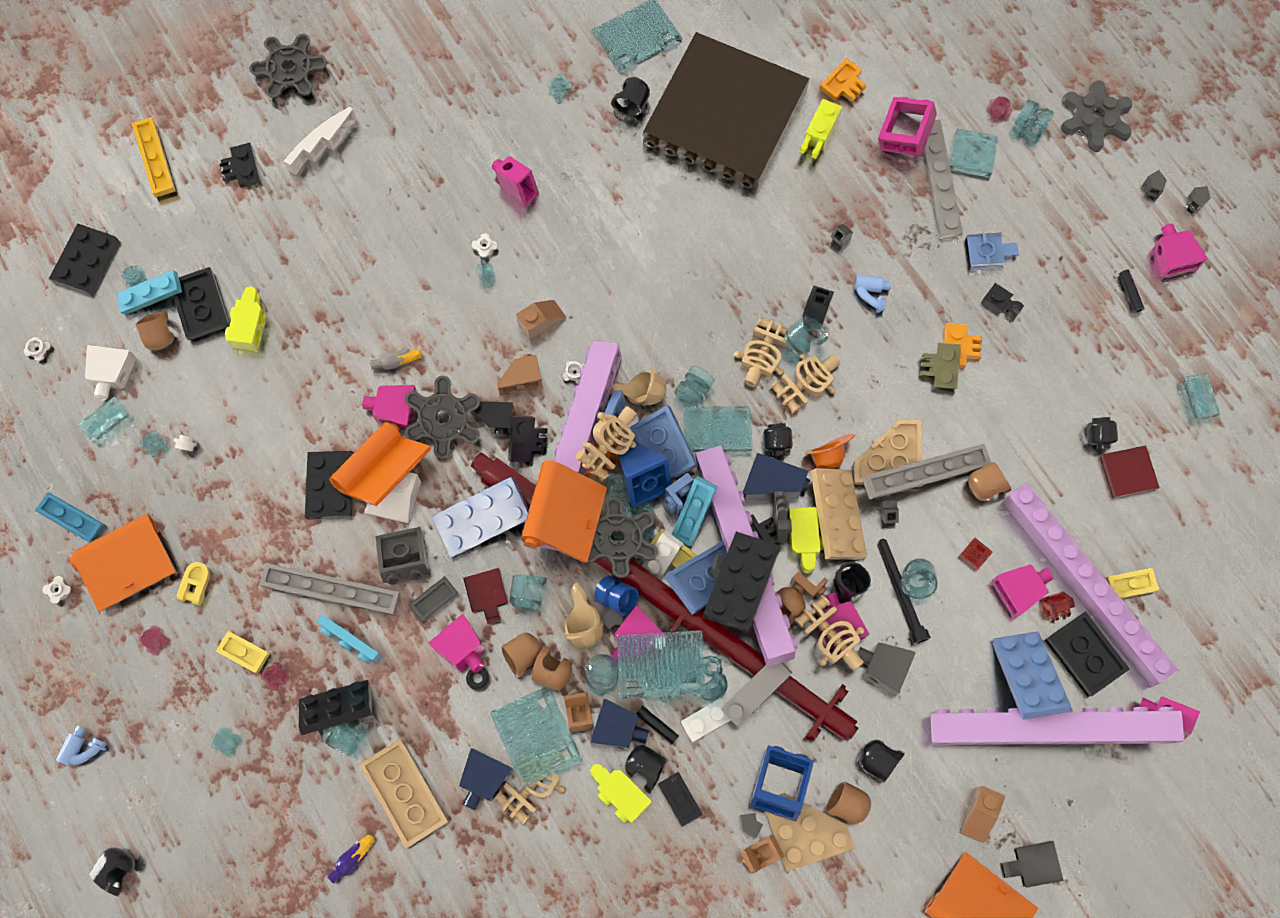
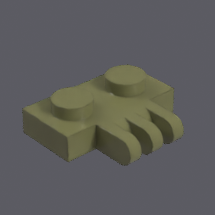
M938 343L937 354L922 353L921 358L930 359V362H921V367H929V371H920V376L935 377V388L957 389L961 344Z

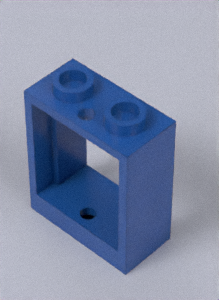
M768 745L763 756L750 806L796 822L802 810L814 760L809 759L803 754L787 752L779 746L772 747ZM769 763L802 773L795 801L762 790Z

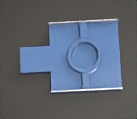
M1002 232L967 234L965 239L968 241L970 270L1004 268L1006 265L1004 258H1013L1019 255L1017 243L1002 244Z

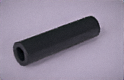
M1130 270L1121 271L1119 276L1134 313L1143 311L1145 308Z
M643 705L636 714L670 744L673 745L680 736Z

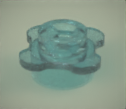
M562 73L547 82L548 87L552 88L556 96H563L572 88V83L568 82Z
M481 259V264L476 266L478 277L482 282L488 280L489 283H493V266L490 263H486L484 259Z
M138 265L126 268L121 274V277L126 281L127 288L147 281V278L142 274V268Z
M152 431L145 435L140 442V447L146 449L150 457L157 456L158 451L167 446V441L161 439L157 431Z
M222 727L211 741V746L214 749L221 750L223 755L228 756L232 753L234 745L239 743L240 737L237 734L230 733L228 728Z

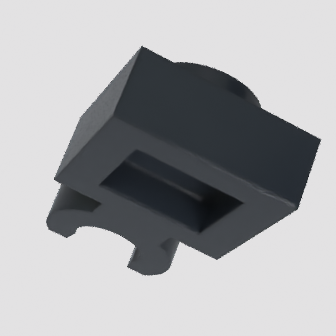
M994 283L982 300V303L999 314L1002 310H1005L1011 319H1015L1018 315L1012 308H1017L1021 311L1024 307L1020 301H1012L1013 294L997 283Z

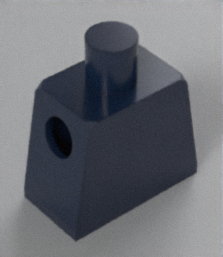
M604 699L590 743L594 746L629 750L632 740L646 744L649 730L636 726L639 719L637 714Z
M471 748L459 784L460 787L469 791L462 804L476 810L481 798L492 802L512 775L514 769Z

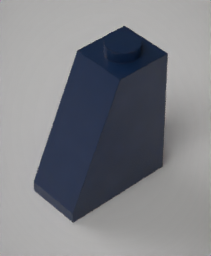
M757 453L742 492L745 501L774 499V492L784 491L786 498H798L801 491H807L810 479L806 477L809 471Z

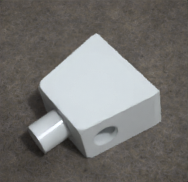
M88 345L85 379L92 386L96 387L95 397L108 399L110 389L122 390L136 361V357L129 350Z

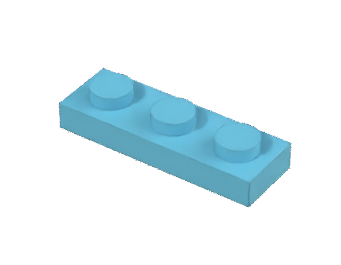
M171 270L116 293L120 313L127 315L182 292L178 273Z
M699 476L694 479L672 532V535L682 543L690 547L694 544L718 488L717 485Z
M321 615L317 620V623L322 626L321 632L330 638L335 635L341 639L339 644L350 651L352 648L359 652L357 656L369 664L370 661L378 664L382 658L378 652L324 615Z

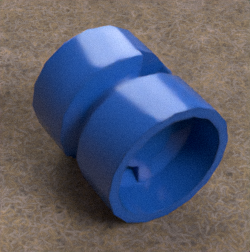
M610 575L600 580L594 594L595 600L599 604L610 607L611 610L623 616L631 613L634 607H636L639 598L636 588Z

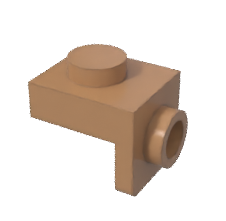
M799 571L790 581L791 587L798 591L801 596H806L810 601L815 596L819 599L828 589L825 587L828 581L825 577L815 586Z
M576 692L564 696L570 733L593 729L588 693Z
M774 835L741 851L743 863L752 874L785 857Z

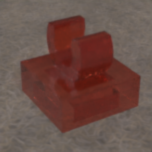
M974 538L959 556L975 570H978L993 552L977 538Z
M1063 591L1042 598L1043 607L1050 611L1051 617L1056 621L1059 620V612L1063 611L1065 616L1070 617V608L1075 607L1074 599Z

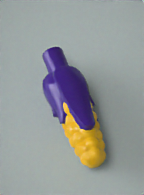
M366 835L359 842L356 841L351 848L338 858L335 863V869L327 878L335 884L342 875L347 876L352 873L360 861L367 855L366 852L374 843V837Z

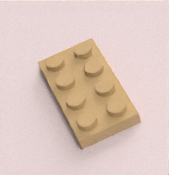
M816 468L810 471L825 559L862 560L867 558L852 470Z
M402 739L395 741L358 764L406 849L449 823Z

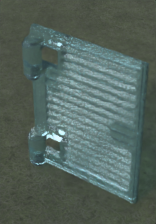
M648 0L592 29V32L619 72L625 70L626 65L631 62L635 65L668 48V43L675 40L677 43L683 39L657 0Z
M702 630L617 635L619 699H628V697L634 696L651 698L685 696L688 693L706 694ZM696 678V683L685 684V679ZM627 682H639V686L628 687Z
M544 687L490 712L523 788L583 761L549 688ZM541 698H544L547 707L540 709L537 702ZM567 747L570 756L563 759L560 750Z

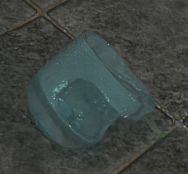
M803 316L791 325L784 334L786 346L797 355H804L810 351L811 345H822L828 340V334L824 327L817 320L808 316ZM811 330H817L820 334L821 340L816 339L808 332Z
M916 558L907 563L903 570V577L900 580L903 592L915 599L930 597L936 591L938 583L934 565L923 558ZM914 574L924 575L919 578V581L925 580L923 586H912L910 575L915 580L916 576Z
M513 575L509 596L511 605L522 611L537 610L543 601L541 600L543 586L547 583V578L531 575Z
M598 654L588 661L585 677L591 692L603 697V695L614 691L618 685V663L610 655ZM613 683H615L612 687H610L609 689H605V690H598V689H596V688H594V687L591 686V684H592V685H594V686H596V687L604 688V687H609L610 685H612Z
M706 656L699 659L691 667L688 674L689 682L696 694L702 700L708 702L716 701L723 697L728 688L726 676L722 673V663L716 656ZM710 662L715 663L717 671L708 670L706 665ZM705 676L712 677L706 684L701 683Z
M360 721L355 729L351 728L347 722L324 729L323 740L329 747L350 756L365 737L369 725L365 721Z

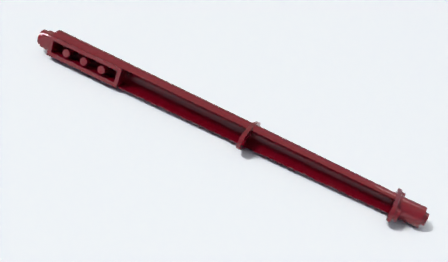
M481 452L474 458L471 468L482 475L481 483L490 488L510 477H514L528 509L530 508L536 485L497 457L493 461ZM598 558L593 562L608 574L617 578L612 572L611 561ZM629 559V574L624 578L617 579L636 588L639 596L676 621L666 635L667 639L670 640L679 627L683 626L752 676H755L766 665L762 654L720 623L704 618L702 610L692 615L671 587L634 560ZM791 676L775 690L779 695L816 720L804 737L807 741L809 739L813 742L821 732V729L818 728L820 724L843 740L847 737L852 739L859 729L856 726L858 721L835 705L836 701L841 703L849 692L845 689L846 686L844 684H841L829 703L825 702Z

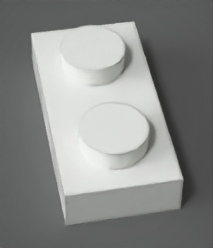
M665 530L654 545L658 549L657 557L650 561L645 560L642 567L661 580L684 544Z
M722 698L680 721L692 743L731 721L721 710L725 705Z

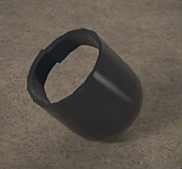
M630 77L622 83L623 91L616 93L610 104L618 112L634 116L642 112L649 99L650 89L648 84L642 79ZM617 99H630L631 102L627 107H623L618 103Z
M847 562L841 565L835 572V578L832 583L833 592L844 602H855L870 587V574L861 564Z
M874 739L864 746L860 753L859 764L864 771L885 783L905 753L901 750H893L886 746L883 741Z
M641 745L633 749L627 757L625 770L631 778L636 771L644 774L647 778L644 789L650 794L659 780L667 759L651 748Z
M116 847L108 848L101 854L90 871L89 876L101 889L118 896L124 889L122 886L124 876L127 872H133L135 866L134 858L123 849Z

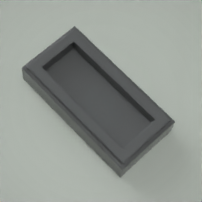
M444 576L412 601L409 607L424 624L460 594Z

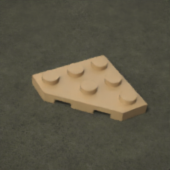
M899 419L885 434L879 437L853 463L854 485H864L862 478L867 475L922 461V420Z
M786 793L779 795L794 801L796 800V798ZM804 802L796 822L765 812L772 834L785 856L781 859L785 872L855 849L847 824Z

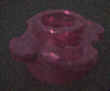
M1000 96L995 100L989 101L988 105L992 108L993 117L999 118L1002 115H1011L1012 108H1010L1011 104L1008 98Z
M151 626L150 629L140 635L139 642L147 647L146 651L152 654L156 652L159 646L167 643V637L160 633L158 626Z
M275 662L261 673V679L268 683L270 690L275 691L281 683L288 681L289 675L281 669L280 663Z

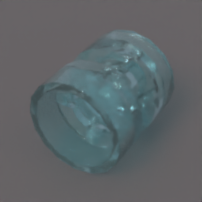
M1028 99L1020 111L1015 124L1024 129L1029 127L1030 132L1041 137L1055 112L1046 107L1041 109L1039 108V103Z
M691 366L685 374L686 381H681L674 393L687 405L697 408L705 398L704 393L709 392L715 380L704 369L698 366Z

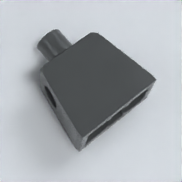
M879 642L875 645L873 652L860 647L857 654L864 661V664L867 665L863 676L891 695L897 696L900 693L916 652Z

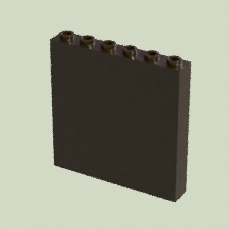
M695 32L643 130V142L651 148H659L670 156H678L689 164H697L708 172H716L725 179L735 180L744 187L757 190L807 91L809 78Z

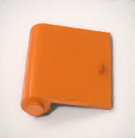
M384 422L329 478V481L341 493L377 507L432 448L429 445L402 437L399 433L400 428L396 424Z
M551 460L544 461L521 536L524 545L532 549L548 545L579 561L587 563L607 487L561 463Z
M149 513L71 552L70 564L75 570L79 571L98 612L176 573L157 535L159 533L158 527Z
M964 852L941 891L927 905L925 913L931 918H1033L1039 908L967 852Z

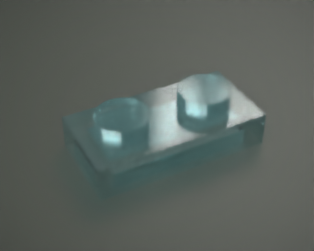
M1207 373L1186 376L1182 379L1195 420L1217 417L1220 411Z
M113 397L81 421L78 426L90 441L95 443L130 416V414Z

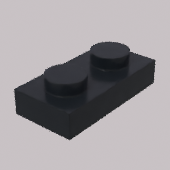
M679 772L658 783L681 827L703 815Z

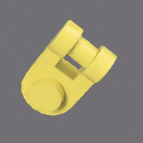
M194 562L187 567L177 592V600L182 602L188 600L193 605H202L211 574L210 569L205 564ZM191 585L196 586L195 592L189 591Z

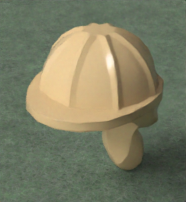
M651 368L650 371L640 372L626 384L614 382L610 394L612 395L613 391L622 390L623 395L631 403L645 407L646 405L656 404L664 398L666 383L661 375L655 373V368Z
M576 582L571 589V599L574 603V608L566 619L564 637L570 640L576 647L585 649L593 647L599 642L604 624L597 609L588 604L586 591L579 582Z

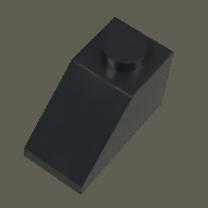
M813 285L800 323L809 329L821 330L834 292Z
M480 401L479 407L470 411L494 436L507 437L510 435L511 416L515 415L513 402Z

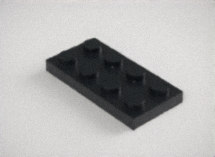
M736 531L703 617L749 633L781 546Z

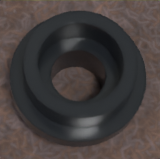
M485 668L477 673L470 669L466 675V682L473 690L486 688L490 681L489 673ZM481 675L482 681L476 683L474 682V677Z

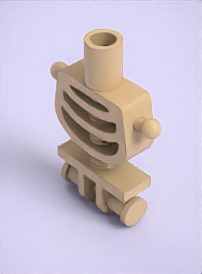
M760 316L757 327L755 326L753 330V335L764 339V341H750L746 344L744 353L739 351L734 353L736 358H743L742 367L749 369L744 380L745 384L756 387L761 374L767 377H771L775 371L778 375L784 374V370L778 368L781 361V353L772 344L774 343L786 348L793 328H786L783 326V323L776 326L773 324V319L769 321ZM770 330H776V333H771Z
M802 352L800 353L802 361L797 364L795 369L797 383L794 384L784 374L781 377V382L786 386L785 388L781 386L779 380L770 386L777 393L776 397L778 399L783 397L784 401L782 404L788 406L792 414L801 408L794 401L795 399L803 407L808 403L801 390L812 396H820L827 389L831 394L836 393V388L831 386L834 377L830 372L841 363L835 354L820 362L815 355L807 358L806 353ZM801 369H803L804 378L800 374ZM791 392L792 395L788 397L786 394Z
M627 406L618 418L610 414L604 415L603 412L598 413L597 417L601 420L594 426L593 436L599 448L594 447L591 443L583 442L582 446L589 454L587 455L582 449L577 452L575 459L580 460L582 466L585 469L589 468V473L597 475L600 481H603L608 476V471L602 468L603 465L610 469H614L616 466L605 456L607 451L621 455L626 453L629 447H636V443L633 441L635 434L628 426L637 413ZM613 444H618V447H616L615 449H613L611 446Z
M822 595L819 601L810 604L812 608L810 611L807 609L802 610L803 614L798 618H794V621L800 628H803V625L808 621L812 624L803 632L806 636L817 627L823 631L816 646L818 652L824 656L819 660L821 666H825L827 661L835 664L839 659L843 658L854 671L864 663L853 649L860 642L858 635L864 633V628L859 627L855 631L852 625L846 621L829 625L826 620L837 609L832 607L828 612L824 613L822 610L826 606H830V602ZM814 613L820 617L818 620L813 617ZM836 628L846 629L838 634L836 633V631H834V629ZM825 636H828L827 638H829L830 641L824 648L822 645L823 638ZM850 636V638L843 641L841 637ZM834 644L836 648L831 654L829 652V649L831 645Z
M555 748L543 761L536 755L528 758L527 754L522 752L520 759L524 763L518 768L517 777L523 789H521L520 793H517L506 783L504 788L512 794V797L508 799L503 794L504 792L500 791L494 798V801L503 806L502 810L504 812L507 809L512 811L510 817L512 819L515 817L523 826L531 816L526 815L521 809L526 806L532 813L537 811L526 801V798L530 796L529 794L539 798H547L555 789L559 793L565 792V787L558 785L561 778L554 772V769L565 757ZM531 764L536 770L535 775L530 771L529 767ZM524 770H526L527 775L531 778L528 783H525L523 780ZM545 778L548 781H551L552 784L547 785L542 783L541 781H543V779ZM538 786L548 789L545 793H537L534 790ZM518 799L521 803L515 808L512 803Z

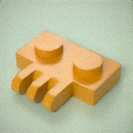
M845 58L823 81L819 90L834 101L843 95L853 102L856 96L861 94V90L863 91L867 86L858 78L862 73V69Z
M946 323L944 343L961 344L959 368L965 369L967 359H981L982 354L973 351H981L982 345L973 343H982V337L968 335V325Z

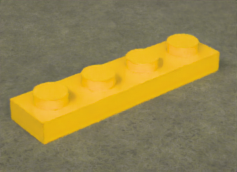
M152 117L131 123L152 194L157 198L175 192L176 190L155 121Z

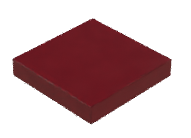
M1146 445L1101 455L1113 498L1160 488Z

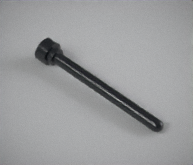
M882 538L878 544L911 624V640L914 645L931 639L929 631L924 628V625L921 626L886 539Z

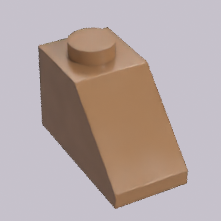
M554 300L534 302L516 314L518 325L529 340H532L566 318Z
M524 354L514 359L497 383L500 395L543 387L536 355Z
M985 786L977 787L960 833L984 843L999 817L1006 795Z

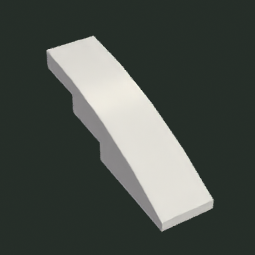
M348 107L332 116L305 137L284 160L288 171L296 175L307 159L315 163L326 147L334 151L357 120L353 108Z

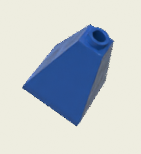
M635 442V448L629 447L626 453L617 454L632 509L665 494V489L672 484L668 458Z

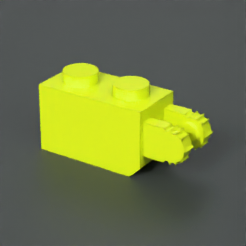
M822 99L806 131L800 153L804 154L810 145L814 147L812 158L817 159L820 151L825 149L839 120L842 106Z
M252 286L246 287L241 300H236L235 306L231 308L230 326L226 328L225 339L232 348L258 352L266 314L260 307L261 297Z
M817 507L790 508V512L787 514L788 519H791L792 533H789L790 554L794 558H800V569L808 575L813 573L816 567V557H818L820 550H823L822 536H819L820 524Z
M595 764L591 767L590 774L599 784L597 787L600 792L598 797L607 806L611 803L617 809L615 814L623 823L629 821L632 824L652 803L621 770H614L610 774L600 764Z

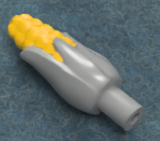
M408 348L382 354L379 359L370 360L371 369L380 367L386 370L395 369L400 366L410 365V362L421 359L423 354L420 350H409Z

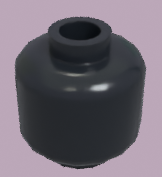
M1110 417L1092 418V422L1087 424L1088 443L1096 445L1097 449L1111 448L1110 444L1118 441L1117 423L1111 420Z
M786 423L769 424L768 428L763 431L764 449L772 451V456L786 455V450H790L793 447L792 429L786 427Z

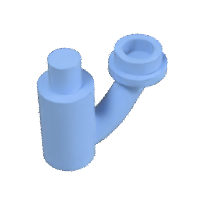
M856 275L855 290H857L859 296L865 302L875 307L877 313H880V311L884 312L886 299L878 296L877 300L867 291L881 293L882 289L890 290L891 282L883 281V277Z
M77 726L73 734H68L56 761L68 766L84 763L100 750L106 751L107 748L105 746L107 743L93 738L92 742L88 743L91 747L85 752L78 754L85 741L82 736L86 729Z

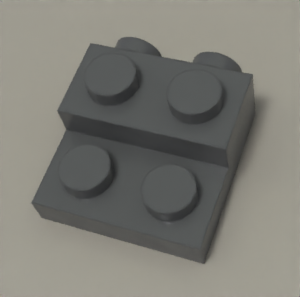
M421 527L375 536L379 574L383 583L396 585L400 583L401 579L411 578L412 580H419L425 574H429Z

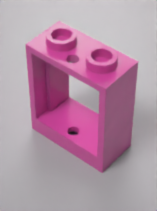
M893 97L878 137L881 151L922 156L937 116L934 102L926 99L917 100L908 97ZM899 112L924 115L916 136L891 133Z

